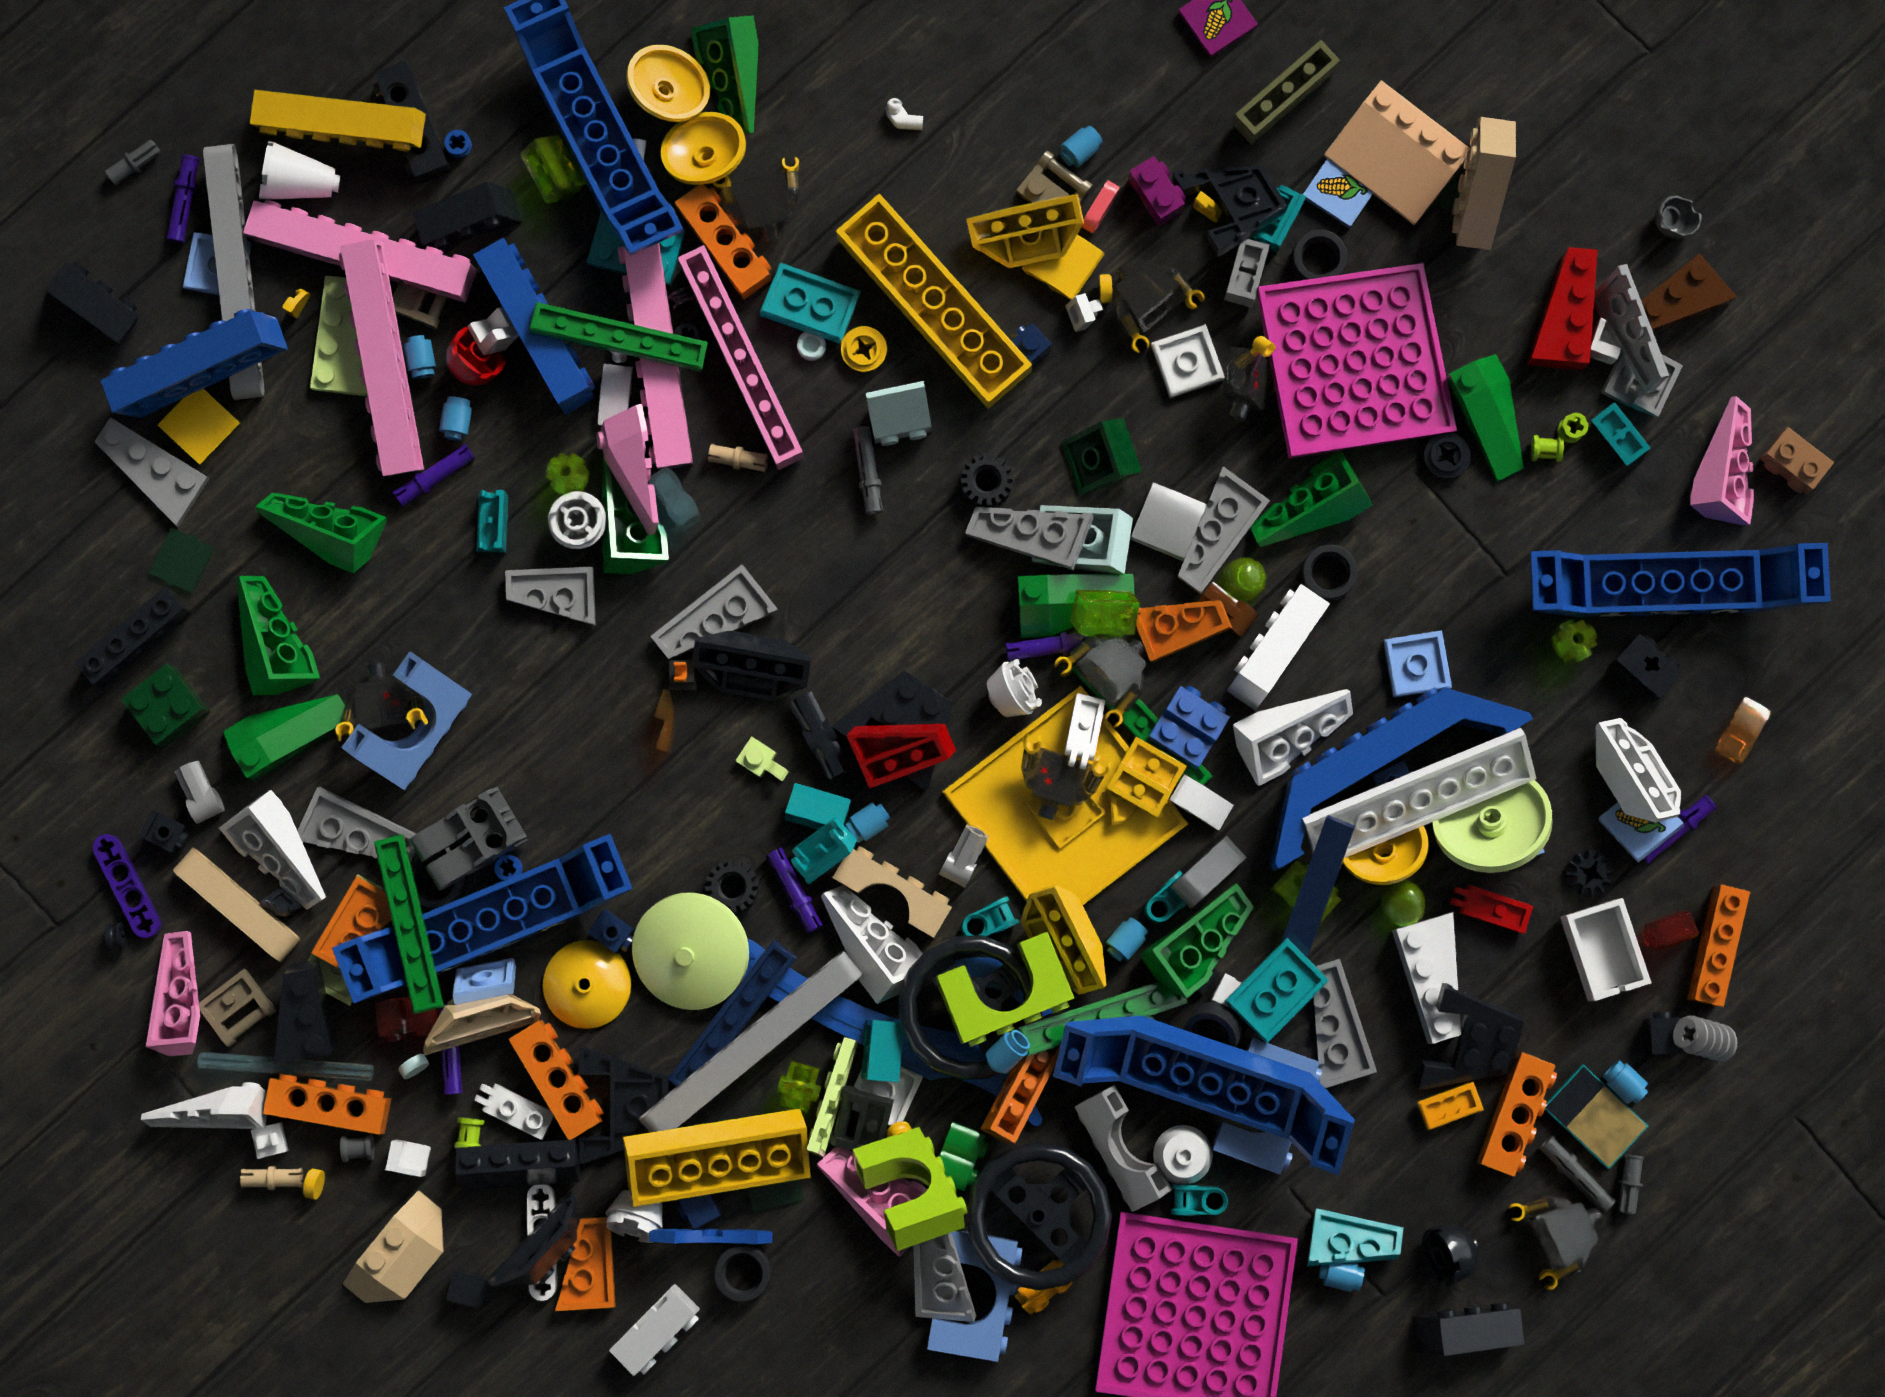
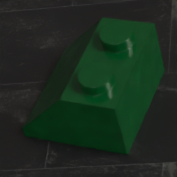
M1124 418L1100 421L1061 441L1079 495L1121 483L1142 473Z

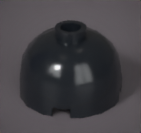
M1451 1224L1439 1225L1424 1232L1422 1244L1427 1242L1429 1252H1424V1258L1429 1270L1438 1282L1446 1281L1445 1286L1449 1287L1463 1281L1474 1272L1477 1265L1479 1247L1475 1238L1470 1236L1468 1232L1460 1226Z

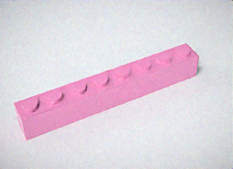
M264 200V203L253 201L243 231L252 241L340 266L339 253H342L340 245L371 239L381 240L383 242L390 281L399 283L400 280H404L403 282L406 286L408 284L420 290L423 289L430 293L467 302L477 270L470 263V259L464 256L454 254L453 258L442 255L443 252L433 247L427 246L426 250L417 248L415 243L406 239H399V242L389 240L388 235L378 231H372V234L361 232L362 228L354 224L345 223V226L334 224L335 220L329 217L318 215V218L308 216V212L292 207L291 211L282 209L279 203L271 200Z
M371 239L340 245L342 253H339V263L342 270H345L347 282L344 283V290L352 306L349 317L353 328H356L357 333L355 349L357 355L361 356L363 366L360 369V377L363 385H366L368 397L365 398V404L373 420L371 436L373 441L377 442L379 454L376 455L377 467L379 471H382L383 476L424 470L383 242Z
M659 243L631 256L623 246L618 247L620 264H626L627 275L622 276L625 293L630 292L631 304H627L629 321H634L635 325L673 334ZM640 358V361H635L638 378H643L645 389L640 390L642 407H648L649 418H645L647 433L652 435L653 446L649 447L651 464H656L658 470L693 465L679 368Z
M703 245L678 257L683 272L777 469L780 470L803 459V451L705 246Z

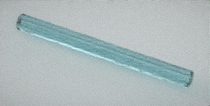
M210 1052L199 1053L197 1061L199 1068L282 1073L286 1075L366 1081L372 1080L374 1075V1067L369 1064L303 1059L274 1064V1057Z

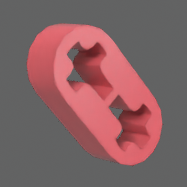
M1109 180L1105 183L1084 217L1082 228L1092 234L1097 230L1121 187Z

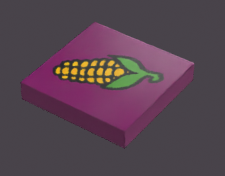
M1192 0L1178 10V13L1210 58L1258 26V23L1241 0Z

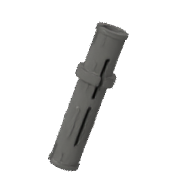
M868 426L852 429L860 472L861 482L858 484L864 498L865 515L880 514L884 512L880 496L882 484L881 480L878 479L871 428Z
M1550 1136L1540 1145L1539 1150L1557 1166L1556 1170L1560 1174L1564 1173L1600 1210L1601 1214L1611 1208L1615 1203V1199L1576 1161L1577 1157L1573 1153L1569 1154L1556 1141L1554 1136Z

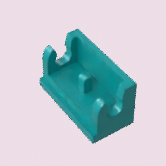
M1280 185L1277 190L1287 204L1286 213L1249 238L1257 242L1269 244V249L1276 253L1279 251L1306 199L1305 195L1283 185Z
M1615 402L1591 420L1626 466L1650 450V446Z
M485 490L479 491L477 552L506 553L508 494L504 490H496L495 493H489Z
M794 783L785 811V820L816 830L835 817L845 825L851 799Z
M835 817L793 848L792 852L796 857L791 859V862L805 878V881L810 884L850 855L857 839Z
M866 1019L861 1078L899 1082L904 1035L900 1022Z

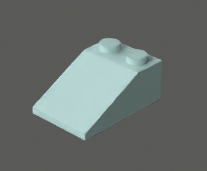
M924 381L866 393L875 444L881 442L882 446L893 445L899 442V438L910 437V440H917L926 437L928 432H932Z
M1040 506V512L1046 513L1059 511L1068 512V514H1093L1094 519L1074 569L1096 573L1125 574L1133 522L1131 516L1120 509ZM1032 557V562L1058 566Z

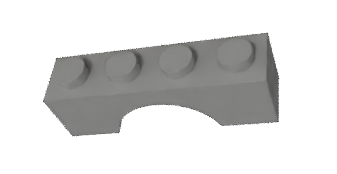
M1115 1084L1075 1106L1079 1120L1085 1125L1095 1149L1100 1152L1107 1165L1108 1173L1114 1178L1121 1191L1123 1200L1129 1205L1132 1212L1160 1199L1172 1190L1158 1163L1143 1162L1134 1157L1126 1148L1122 1139L1121 1126L1129 1110Z

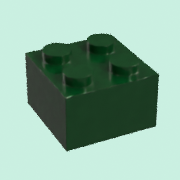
M168 663L120 699L155 745L163 748L210 713V710L179 670Z

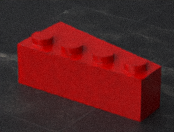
M1568 247L1562 255L1530 355L1526 362L1527 366L1584 370L1590 363L1598 250Z

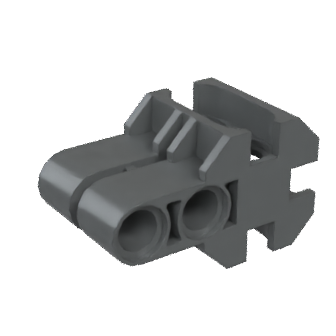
M498 787L481 793L477 796V799L467 805L462 804L455 808L443 819L409 839L422 863L430 861L444 852L447 853L425 867L438 891L453 885L475 871L491 865L499 857L506 853L510 854L528 842L525 832ZM482 809L488 813V817L483 823L472 821L471 815L475 810ZM493 834H497L503 839L501 846L496 849L486 845L487 838ZM459 843H463L461 846L455 848L454 850H450L452 847L458 845Z

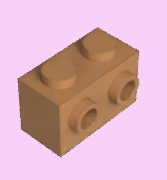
M1789 427L1779 433L1760 457L1765 462L1764 466L1768 471L1775 475L1780 474L1788 480L1787 484L1790 488L1804 494L1812 491L1834 464L1831 459Z

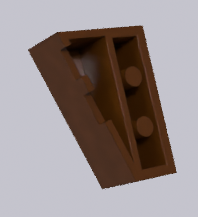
M1699 253L1641 300L1652 331L1656 333L1683 321L1728 306L1737 296Z

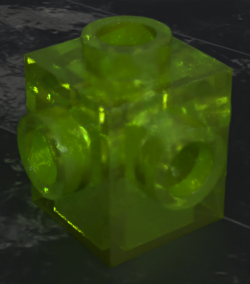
M561 452L558 458L554 456L546 468V472H548L546 478L552 483L550 488L561 495L575 491L582 492L590 478L588 477L590 472L584 466L586 461L574 453H570L567 456ZM566 467H569L571 473L568 476H562Z
M1570 619L1557 627L1559 633L1551 637L1553 640L1552 645L1556 654L1563 658L1565 663L1573 658L1578 663L1592 655L1590 649L1597 645L1595 641L1597 635L1589 623L1585 624L1583 619L1574 623L1573 619ZM1574 634H1576L1581 644H1576L1573 641Z
M791 1061L787 1075H781L777 1092L782 1093L779 1106L793 1110L800 1109L801 1112L808 1113L811 1102L817 1103L821 1086L816 1085L820 1068Z

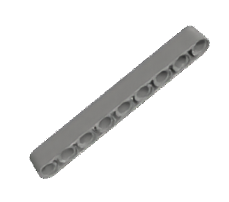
M234 144L204 147L203 149L222 320L224 321L234 318V313L243 309L256 311L247 236L243 233L246 224L238 156ZM262 362L229 377L231 394L234 400L264 396Z
M844 951L836 955L639 1118V1121L649 1133L679 1127L853 984L862 975V972Z

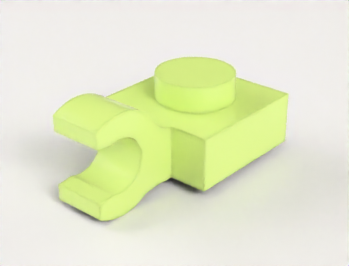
M752 736L736 759L737 763L760 778L767 771L783 781L789 773L787 769L773 761L777 753Z

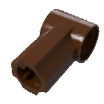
M1214 582L1197 601H1222L1232 626L1228 631L1238 638L1245 634L1259 616L1248 604L1242 600H1236Z

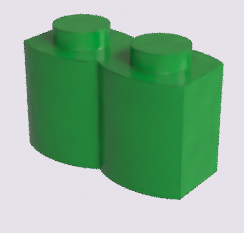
M953 1121L939 1156L943 1161L946 1177L951 1176L955 1188L964 1191L966 1185L970 1187L973 1185L978 1170L973 1167L977 1157L984 1158L989 1142L984 1141L986 1134Z

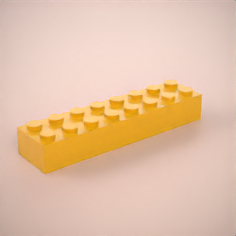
M880 193L836 230L837 240L988 409L1032 372L1030 361Z

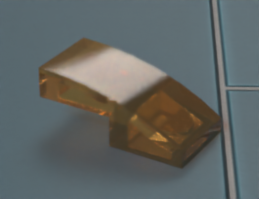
M663 689L654 716L657 720L664 722L656 749L670 754L675 733V707L671 692Z
M1745 697L1740 702L1731 723L1725 728L1715 751L1741 765L1757 740L1771 711Z

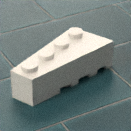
M1300 584L1295 592L1291 589L1288 591L1280 603L1284 606V609L1280 614L1274 611L1265 624L1269 628L1265 636L1259 633L1250 646V649L1254 651L1248 659L1243 656L1234 669L1238 675L1227 689V692L1253 710H1256L1268 695L1330 604L1302 584Z
M1453 912L1392 930L1427 1043L1433 1044L1461 1035L1460 1014L1439 1012L1436 1007L1442 983L1452 985L1455 990H1458Z

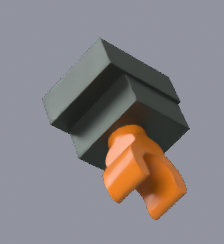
M692 660L669 661L670 691H697V671L692 667Z

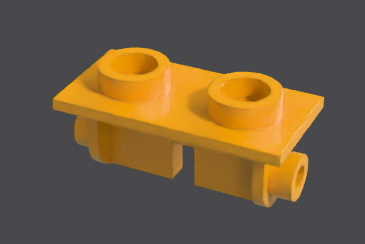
M1060 1259L1057 1261L1052 1260L1039 1272L1057 1269L1065 1264ZM1072 1282L1065 1286L1040 1291L1020 1287L1017 1289L1018 1293L1015 1297L1031 1315L1033 1312L1042 1311L1049 1304L1050 1298L1056 1293L1065 1292L1072 1285Z

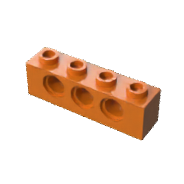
M704 184L698 185L675 201L676 208L741 298L745 300L771 281L769 271L772 268L763 256L758 258L752 249L755 245L746 233L741 235L735 226L738 225V222L730 210L724 212L720 207L719 203L722 200L713 187L707 189ZM706 212H714L716 214L715 220L709 223L702 221L701 218ZM724 234H729L733 237L729 245L719 244L718 239ZM740 257H746L750 260V263L745 268H738L734 265L735 261Z
M1722 884L1713 886L1687 1000L1713 1007H1724L1750 891Z
M539 1020L509 1038V1041L567 1139L572 1140L603 1122L600 1117L603 1111L596 1099L590 1100L585 1090L588 1089V1086L582 1075H579V1073L577 1075L574 1074L570 1067L573 1060L565 1048L560 1050L555 1042L558 1035L550 1023L545 1024L543 1020ZM541 1045H546L551 1052L550 1058L546 1062H541L536 1056V1051ZM556 1070H560L565 1074L566 1081L562 1087H556L552 1084L551 1076ZM570 1096L578 1097L581 1102V1107L576 1113L570 1112L566 1107L567 1099Z
M1060 1046L1024 1057L1011 1069L980 1128L982 1131L1005 1144L1016 1143L1056 1065Z
M1523 1052L1516 1053L1511 1073H1509L1476 1163L1515 1177L1516 1172L1520 1173L1526 1161V1156L1523 1155L1527 1144H1532L1536 1134V1128L1533 1127L1536 1117H1541L1546 1107L1547 1101L1543 1098L1547 1088L1551 1089L1556 1080L1557 1073L1554 1072L1556 1065ZM1527 1079L1533 1080L1536 1086L1534 1093L1530 1096L1524 1094L1522 1090L1523 1082ZM1516 1107H1522L1525 1111V1119L1517 1124L1512 1119V1112ZM1510 1134L1515 1139V1146L1511 1151H1505L1502 1147V1139Z
M280 1073L279 1078H270L263 1114L379 1135L385 1134L391 1098L383 1097V1091L367 1089L366 1094L354 1092L355 1086L338 1084L337 1089L325 1087L326 1081L309 1078L308 1083L297 1082L298 1076ZM298 1089L303 1091L306 1097L302 1106H297L293 1101V1094ZM326 1095H330L335 1102L334 1108L329 1112L322 1107V1099ZM355 1100H359L364 1107L363 1113L359 1117L354 1116L350 1109L351 1104Z

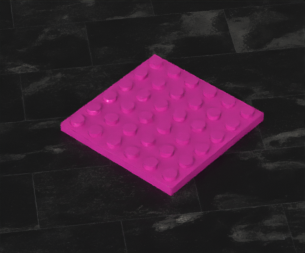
M1423 263L1258 287L1256 295L1264 336L1276 346L1275 351L1269 356L1288 458L1432 437L1457 431Z
M1120 1211L1095 1391L1129 1397H1276L1298 1239Z

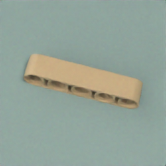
M192 847L173 869L176 875L279 962H282L301 940L290 928L272 913L259 906L260 903L195 848Z

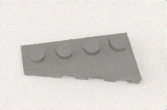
M112 418L108 420L95 440V443L177 527L181 525L210 479Z
M1222 467L1177 578L1201 594L1270 500L1225 467Z
M975 507L965 534L973 539L1074 570L1094 516L1092 513L1068 514V512L1059 511L1046 513L1039 512V510L1013 511L1006 508Z
M321 787L316 789L297 830L302 843L316 844L321 847L340 849L350 853L373 856L374 858H377L374 841L403 834L411 864L417 855L409 842V839L416 833Z
M952 1233L914 1245L916 1317L974 1322L976 1313Z

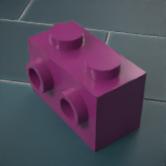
M1155 156L1130 170L1128 181L1157 226L1160 227L1183 213L1186 197L1178 185L1173 186L1168 178L1170 172L1164 162H1158Z

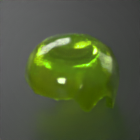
M1238 558L1226 564L1220 572L1219 585L1236 600L1249 601L1258 597L1265 589L1267 575L1263 566L1253 558Z
M1405 879L1398 883L1389 884L1382 891L1381 908L1389 922L1401 927L1415 924L1422 918L1426 905L1425 896L1416 883Z

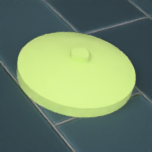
M1533 780L1433 821L1432 824L1439 847L1452 861L1473 871L1495 873L1520 867L1538 855L1550 837L1553 821L1549 798L1543 788Z
M679 893L660 900L642 916L633 936L632 955L641 981L654 996L676 1008L700 1010L721 1003L735 991L743 980L748 967L749 945L740 921L724 904L712 897L699 893Z

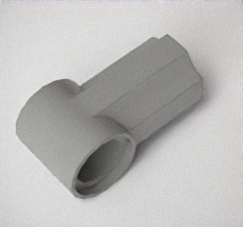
M199 761L185 764L174 771L186 795L188 811L197 824L225 811L220 796L211 787Z
M966 825L953 852L949 853L939 875L965 888L977 866L975 863L989 836L976 827Z

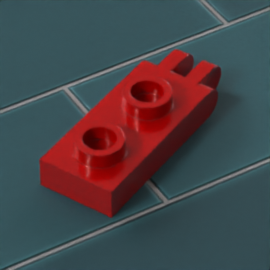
M1468 885L1466 890L1459 887L1454 888L1453 893L1464 896L1463 901L1451 898L1450 904L1460 907V914L1525 934L1533 905L1472 885Z

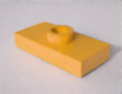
M1469 1082L1417 1102L1427 1130L1484 1110L1474 1082Z

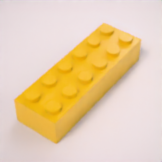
M800 1109L623 1137L628 1188L633 1207L810 1178L807 1127Z

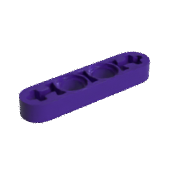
M100 835L93 843V852L133 932L141 938L155 937L161 930V919L122 842L114 835ZM105 840L109 843H114L111 852L114 857L118 858L121 856V860L113 861L107 865V861H112L109 853L101 851L105 847ZM124 865L128 869V876L124 881L118 882L113 876V871L117 866ZM131 891H137L141 895L140 904L134 908L130 907L126 902V897ZM147 907L148 911L142 913L146 920H153L154 924L150 926V932L141 930L140 926L144 922L140 915L134 917L133 913L140 912Z

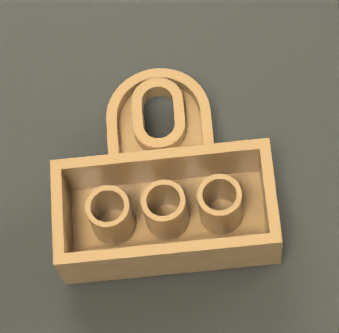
M1480 117L1471 132V152L1467 151L1465 155L1464 169H1466L1465 175L1460 176L1458 192L1461 193L1459 198L1454 199L1452 215L1455 216L1452 224V233H1456V245L1491 250L1516 158V122Z

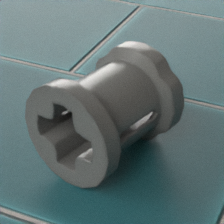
M367 1134L366 1137L360 1138L341 1136L340 1153L342 1161L349 1162V1159L355 1158L374 1160L375 1143L373 1135Z

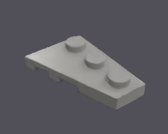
M593 567L505 571L507 601L596 626Z

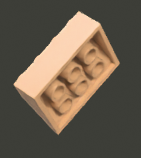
M1381 80L1325 152L1324 157L1329 158L1372 191L1376 197L1415 225L1463 166L1466 152H1471V149Z

